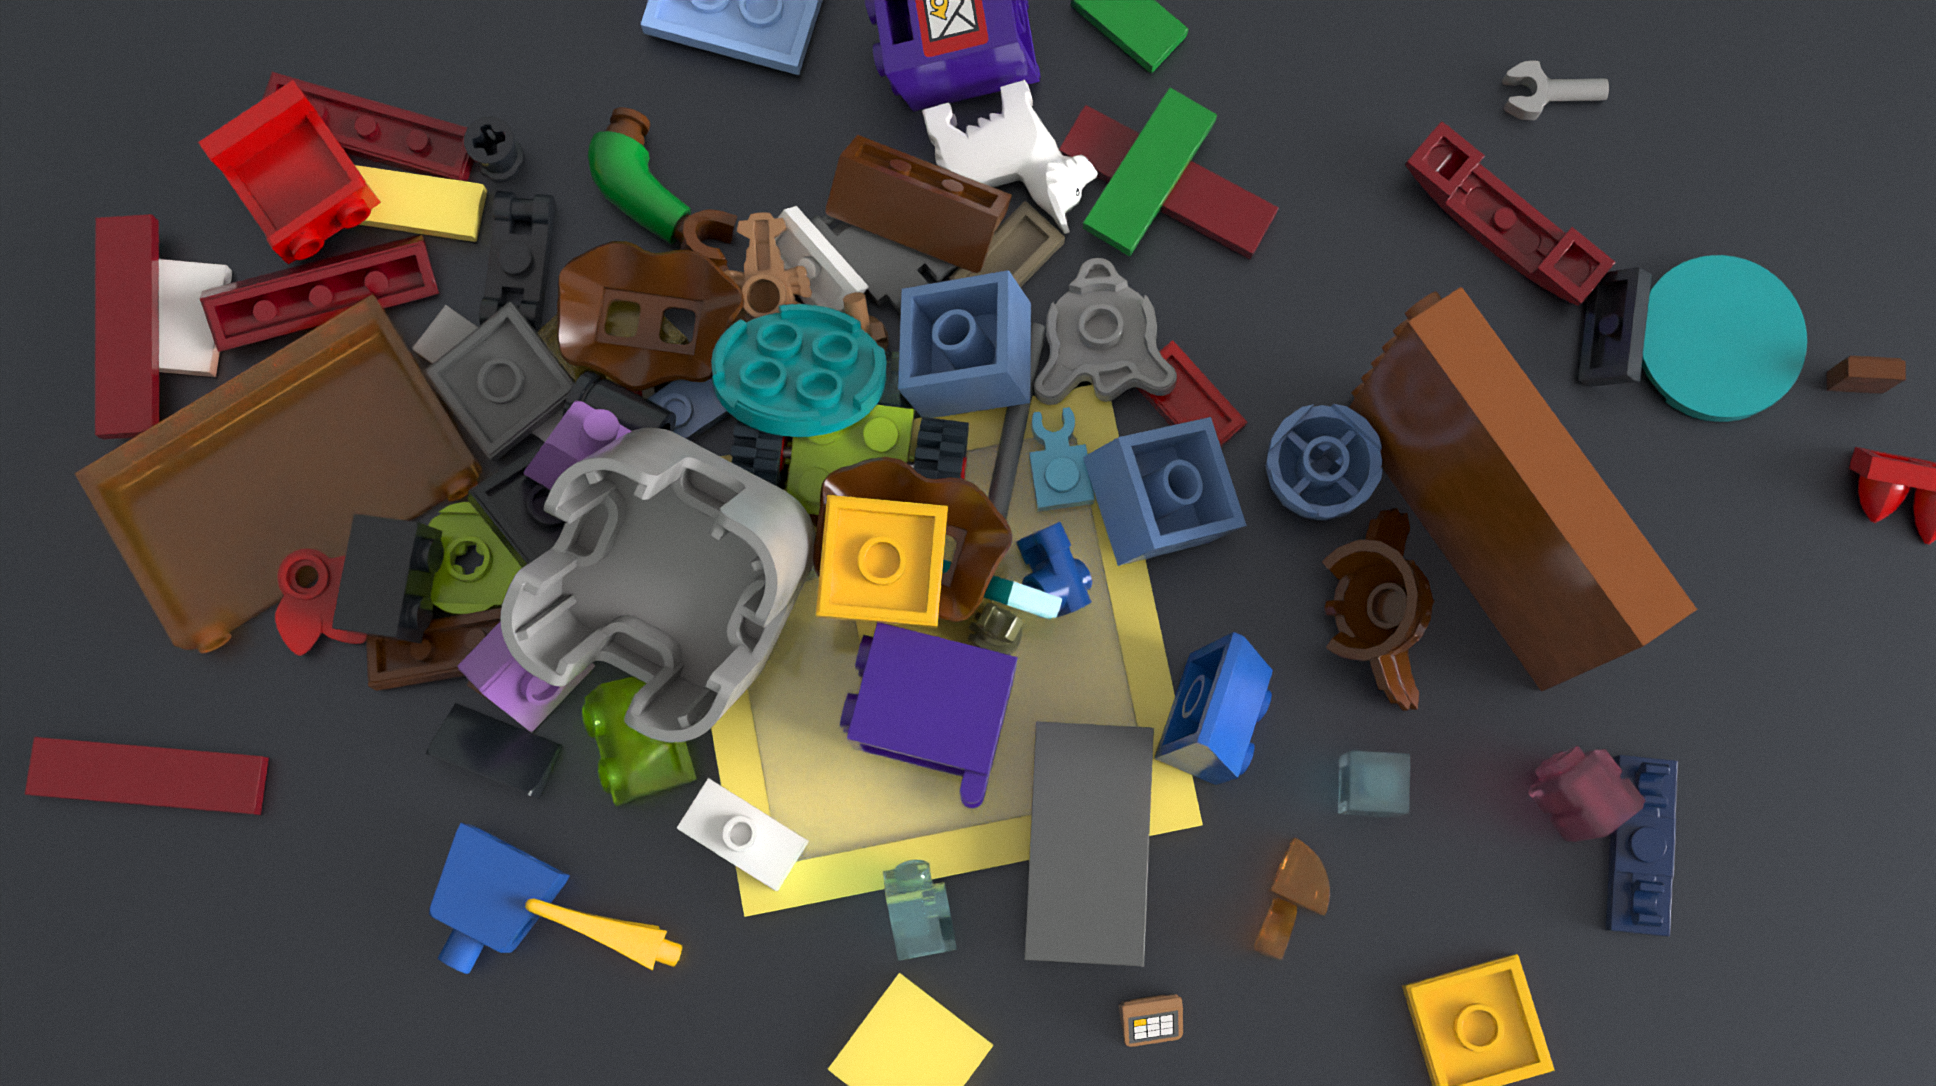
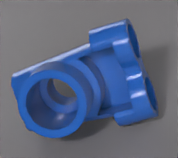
M1061 522L1015 541L1025 564H1029L1033 573L1023 578L1022 585L1062 598L1057 617L1070 614L1092 603L1087 592L1092 587L1091 574L1081 560L1073 558L1069 548L1071 543Z

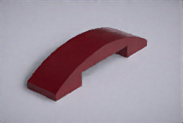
M1441 121L1407 160L1405 166L1436 203L1483 246L1536 284L1562 299L1579 306L1616 262L1573 227L1566 233L1563 232L1482 166L1480 162L1485 155Z

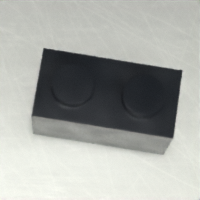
M354 513L332 628L358 635L422 644L424 630L429 627L433 616V603L430 597L434 575L440 569L444 556V548L441 542L443 531L415 521Z

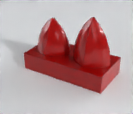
M1855 447L1849 469L1860 474L1858 486L1860 503L1870 521L1877 523L1893 513L1905 500L1910 487H1914L1916 490L1913 507L1918 532L1924 544L1929 545L1936 540V462Z

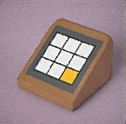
M1171 993L1125 1000L1118 1004L1126 1046L1133 1047L1180 1039L1183 1035V1005L1181 997L1177 994Z

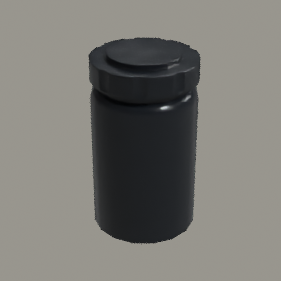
M591 370L586 371L574 383L563 408L564 416L575 400L582 401L594 409L610 411L616 416L619 424L631 431L641 428H660L673 432L676 424V414L608 379H603L601 375Z

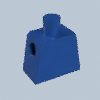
M460 823L429 909L431 917L453 928L437 959L460 972L469 974L484 945L500 953H512L540 918L539 915L531 913L525 908L527 900L535 898L551 903L566 884L570 875L474 825Z

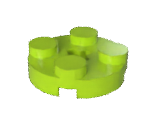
M460 502L445 507L439 511L440 515L433 518L428 524L430 527L443 531L441 542L444 548L442 565L434 575L430 597L432 603L454 616L502 608L507 590L514 576L522 567L470 502ZM476 545L477 553L484 556L483 564L476 567L474 573L465 575V569L462 566L455 565L456 556L465 555L468 546Z

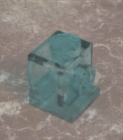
M909 860L900 863L895 869L883 871L885 896L898 961L957 950L945 882L933 884L929 862Z

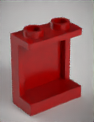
M294 80L198 142L208 158L222 171L267 236L266 241L270 247L288 265L295 260H304L313 256L323 247L326 239L343 228L349 229L361 224L369 217L371 209L381 203L313 104Z

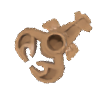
M771 213L750 214L748 220L738 222L737 232L749 238L750 242L749 247L746 249L744 272L724 271L727 276L734 280L744 296L743 307L733 320L732 325L741 319L747 323L758 317L779 313L780 305L800 304L795 301L796 295L810 298L813 293L809 288L811 284L805 267L796 266L785 270V264L781 259L780 249L776 245L775 238L786 231L787 227L783 218L774 219Z

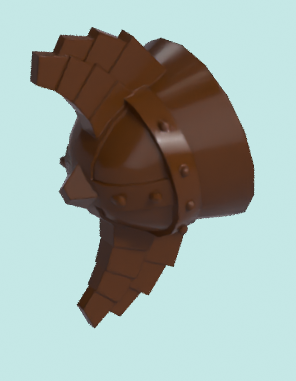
M1392 508L1390 511H1380L1376 519L1370 520L1365 540L1358 539L1339 546L1322 561L1333 575L1340 580L1335 589L1334 600L1326 601L1324 606L1326 615L1335 617L1340 633L1330 640L1326 648L1344 659L1369 660L1378 689L1384 690L1391 704L1397 703L1403 711H1407L1409 708L1417 710L1419 702V691L1411 673L1408 649L1422 638L1431 620L1432 606L1435 600L1432 597L1429 581L1421 569L1415 564L1414 560H1407L1403 557L1407 535L1410 532L1407 512L1400 514L1398 508Z

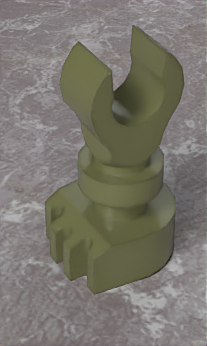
M986 603L982 613L977 612L975 615L977 623L972 622L969 626V629L974 631L975 634L970 633L968 642L976 647L1010 655L1018 648L1021 642L1023 621L1010 611L997 607L994 604Z

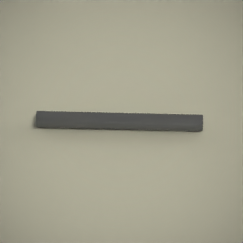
M1031 322L1030 403L1008 406L1006 409L988 498L1006 520L1033 396L1034 382L1037 377L1046 334V327Z

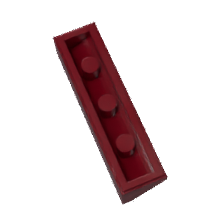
M420 234L202 291L199 299L217 351L220 352L439 294L423 235Z

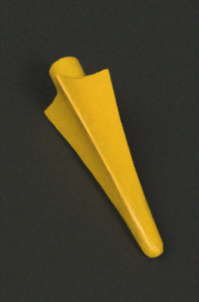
M535 898L528 899L525 903V908L529 912L582 933L651 971L655 961L674 967L680 958L682 945L664 939L667 931L660 930L659 926L588 914Z

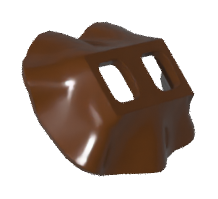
M611 241L574 257L564 266L558 276L557 341L559 351L567 363L574 366L592 368L632 391L646 390L661 383L674 380H687L697 383L706 382L712 378L711 360L715 345L741 311L744 304V296L733 279L727 276L712 260L699 252L685 249L652 253L627 241ZM620 301L635 303L640 306L638 329L633 337L613 336L606 333V323L611 303ZM679 309L695 313L693 338L689 344L679 345L665 343L661 340L663 318L667 310Z
M886 456L871 458L851 466L841 467L831 472L822 482L820 510L814 541L813 566L815 573L819 577L827 495L948 506L945 535L955 539L956 549L949 570L946 573H942L938 618L952 622H961L968 619L982 602L986 589L1000 561L1011 546L1012 532L1006 519L998 512L987 495L975 484L962 478L930 479L917 473L909 464L900 459Z

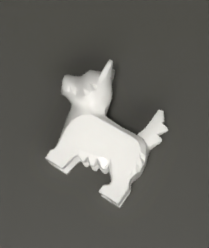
M1025 80L1000 87L1002 113H990L989 119L978 118V126L968 125L966 133L956 128L958 126L956 116L952 113L949 102L922 110L929 139L935 146L937 166L991 187L1021 181L1025 184L1033 200L1053 217L1064 234L1070 232L1066 214L1079 205L1083 187L1095 179L1098 173L1087 157L1083 155L1069 157L1061 154L1055 140L1032 108L1033 99Z

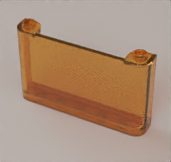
M372 294L79 470L75 475L174 646L185 650L198 649L200 653H207L227 643L232 637L230 634L232 630L282 600L284 595L279 588L277 574L281 562L290 553L299 549L309 548L319 550L329 558L345 556L354 513L411 521L446 499L448 501H456L467 496L468 490L478 485L476 479L481 475L483 468L427 377L423 374L422 369L384 307ZM311 566L303 568L299 573V582L303 587L318 578V572Z

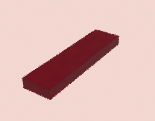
M271 73L262 100L294 80L347 154L425 176L467 182L474 160L469 157L464 147V136L468 127L282 74Z
M1085 105L1059 151L1063 156L1083 155L1087 157L1098 173L1097 178L1109 183L1140 133ZM1190 161L1159 211L1251 260L1277 214L1279 207Z
M152 214L96 218L95 435L103 440L159 436V220Z
M34 737L25 795L261 815L269 758L255 755Z

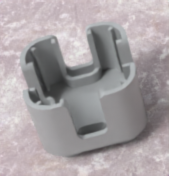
M641 428L621 436L570 466L555 481L545 502L544 511L566 522L557 542L550 550L521 568L514 576L502 603L501 629L504 641L515 660L529 673L551 685L559 687L567 685L594 661L610 663L645 682L646 685L632 699L624 717L625 723L632 729L655 740L684 742L703 735L714 726L761 674L812 569L816 532L812 520L802 504L781 488L672 431L660 428Z

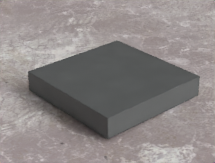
M512 302L506 304L423 371V374L489 460L495 462L561 410L575 383V380L519 308Z

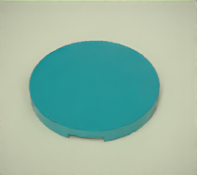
M1702 256L1672 268L1651 287L1642 367L1651 383L1667 399L1665 402L1676 410L1706 421H1737L1748 418L1770 407L1781 399L1796 382L1802 370L1807 352L1805 320L1790 290L1767 269L1754 262L1734 256Z
M780 305L779 313L758 317L747 323L742 319L738 320L719 338L713 350L711 360L712 384L721 405L742 423L754 429L781 436H818L839 431L853 425L869 414L877 405L884 392L886 383V355L884 349L878 346L875 340L861 329V322L843 312L817 305Z

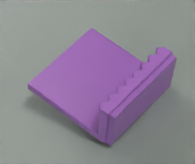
M500 621L457 667L484 696L532 733L595 665L593 663L590 664L565 686L551 685L529 673L515 660L504 641Z

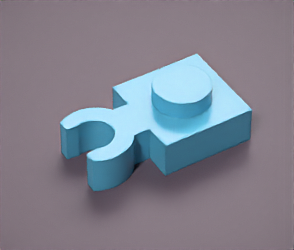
M1070 407L1063 408L1062 421L1064 426L1056 432H1050L1044 428L1041 412H1034L1032 416V434L1044 446L1042 451L1029 452L1037 512L1094 504L1093 487L1083 459L1084 456L1088 455L1086 444L1069 447V440L1073 435L1075 427V417Z

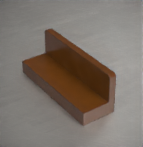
M857 135L839 157L825 211L831 217L973 273H979L984 266L994 232L1007 213L1012 195Z

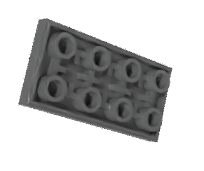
M1036 721L1024 960L1144 966L1154 728Z

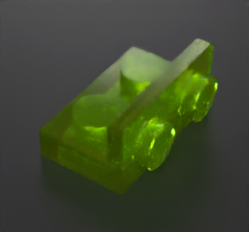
M634 676L599 684L585 696L586 704L582 708L585 729L591 738H596L601 756L598 762L600 783L606 793L612 794L615 806L627 804L640 796L687 785L696 780L686 741L664 742L655 740L632 729L625 723L624 717L634 695L646 685L645 682Z

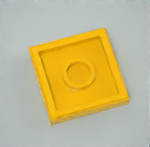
M827 495L816 617L937 628L948 506Z
M1511 954L1402 985L1432 1086H1502L1555 1071L1518 954Z

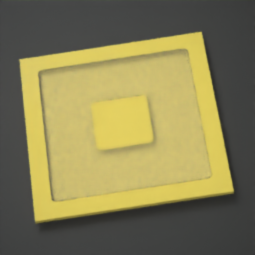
M1093 384L1074 388L1061 402L1054 405L1044 404L1035 396H1032L1006 520L1011 528L1012 543L994 573V576L1022 584L1023 578L1033 573L1029 564H1025L1015 541L1061 522L1071 543L1069 548L1073 558L1081 560L1091 574L1092 587L1087 592L1092 603L1070 614L1056 618L1052 617L1050 620L983 598L975 612L968 619L961 622H952L938 618L937 628L888 624L974 646L968 642L970 633L975 634L974 631L969 629V626L972 622L977 623L975 615L977 612L982 613L986 603H991L1010 611L1023 621L1020 644L1013 653L1009 654L1018 657L1016 674L983 803L975 809H970L963 805L960 795L963 777L853 750L847 741L848 734L843 733L844 728L840 727V719L848 692L858 694L863 677L858 676L859 670L855 669V663L863 635L873 637L877 623L816 617L819 577L815 573L814 566H812L761 674L711 727L721 786L809 841L778 891L773 890L736 866L744 917L1028 861L1036 721L1154 728L1149 836L1203 825L1192 775L1154 759L1175 694L1146 559L1121 566L1117 565L1095 493L1094 504L1037 512L1029 452L1044 450V445L1040 444L1032 434L1031 424L1034 412H1041L1042 424L1046 430L1056 432L1064 426L1062 421L1063 408L1070 407L1075 417V427L1073 435L1069 440V447L1086 444L1087 454L1119 437L1112 402L1099 400L1095 395ZM1007 407L936 417V419L969 423L965 480L975 484L988 497ZM922 418L914 419L910 456L915 457ZM731 455L720 456L726 459L727 461L732 462ZM789 464L787 465V479L786 481H784V491L786 492L790 467ZM945 535L943 559L952 562L956 541L953 537Z

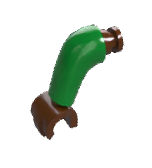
M626 107L614 109L610 117L611 124L607 126L605 131H600L593 135L588 148L587 157L590 173L597 188L620 211L666 242L673 245L676 241H679L681 243L680 250L687 249L699 252L712 260L723 272L729 270L727 266L728 261L719 248L709 247L703 244L702 241L716 239L731 244L738 216L713 209L691 214V208L673 195L650 173L648 167L650 157L644 147V136L648 134L651 126L648 118L634 109Z

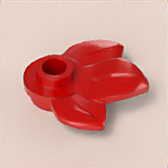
M305 548L290 553L279 566L277 580L284 596L275 612L276 626L284 643L298 656H303L307 653L322 633L329 638L344 643L362 644L366 642L365 635L332 628L345 556L329 558L319 550ZM308 566L315 568L318 572V581L311 588H305L299 582L300 571Z

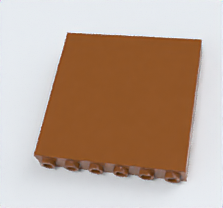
M1460 287L1443 299L1437 291H1434L1405 312L1407 319L1393 330L1395 336L1382 346L1381 349L1384 352L1371 362L1373 368L1361 377L1363 383L1351 392L1355 399L1348 408L1365 417L1376 431L1382 446L1380 450L1382 457L1381 467H1383L1392 483L1541 691L1547 690L1639 649L1698 610L1464 289Z

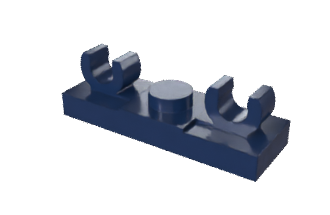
M1625 755L1614 757L1606 911L1607 931L1670 936L1678 761Z

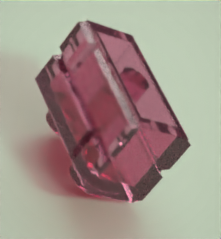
M1578 745L1565 753L1562 750L1539 765L1534 770L1539 780L1530 786L1531 789L1528 792L1544 814L1551 813L1553 815L1550 822L1566 842L1606 837L1643 809L1645 802L1643 796L1628 778L1621 779L1619 777L1622 770L1606 749H1595L1583 753Z

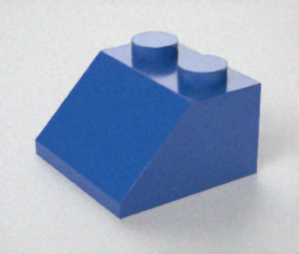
M1233 632L1189 654L1154 759L1214 785L1237 779L1239 775H1242L1247 770L1254 754V744L1250 740L1255 724L1264 717L1271 702L1272 693L1267 687L1273 670L1244 636Z

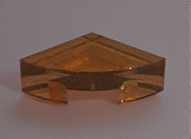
M1294 837L1289 843L1269 892L1318 915L1325 916L1330 897L1329 880L1326 870L1315 852L1308 845Z
M1279 897L1276 900L1273 899L1254 944L1255 951L1272 959H1282L1297 915L1296 905Z

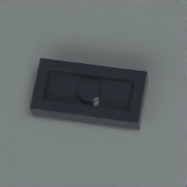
M1640 267L1607 272L1588 295L1578 381L1590 387L1640 382L1651 273Z

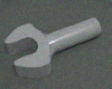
M1536 60L1519 63L1508 70L1502 80L1504 85H1525L1532 92V96L1510 97L1504 106V111L1521 120H1536L1543 107L1550 101H1605L1609 93V83L1606 78L1550 79L1541 69L1540 62Z

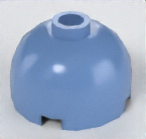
M1333 404L1332 406L1320 405L1313 407V405L1301 407L1282 421L1269 442L1265 466L1270 488L1283 506L1301 517L1324 521L1346 516L1366 503L1381 480L1383 467L1381 468L1382 457L1380 450L1382 446L1380 438L1365 417L1347 406Z

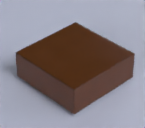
M1850 355L1827 371V391L1883 394L1906 380V361L1901 360V358Z

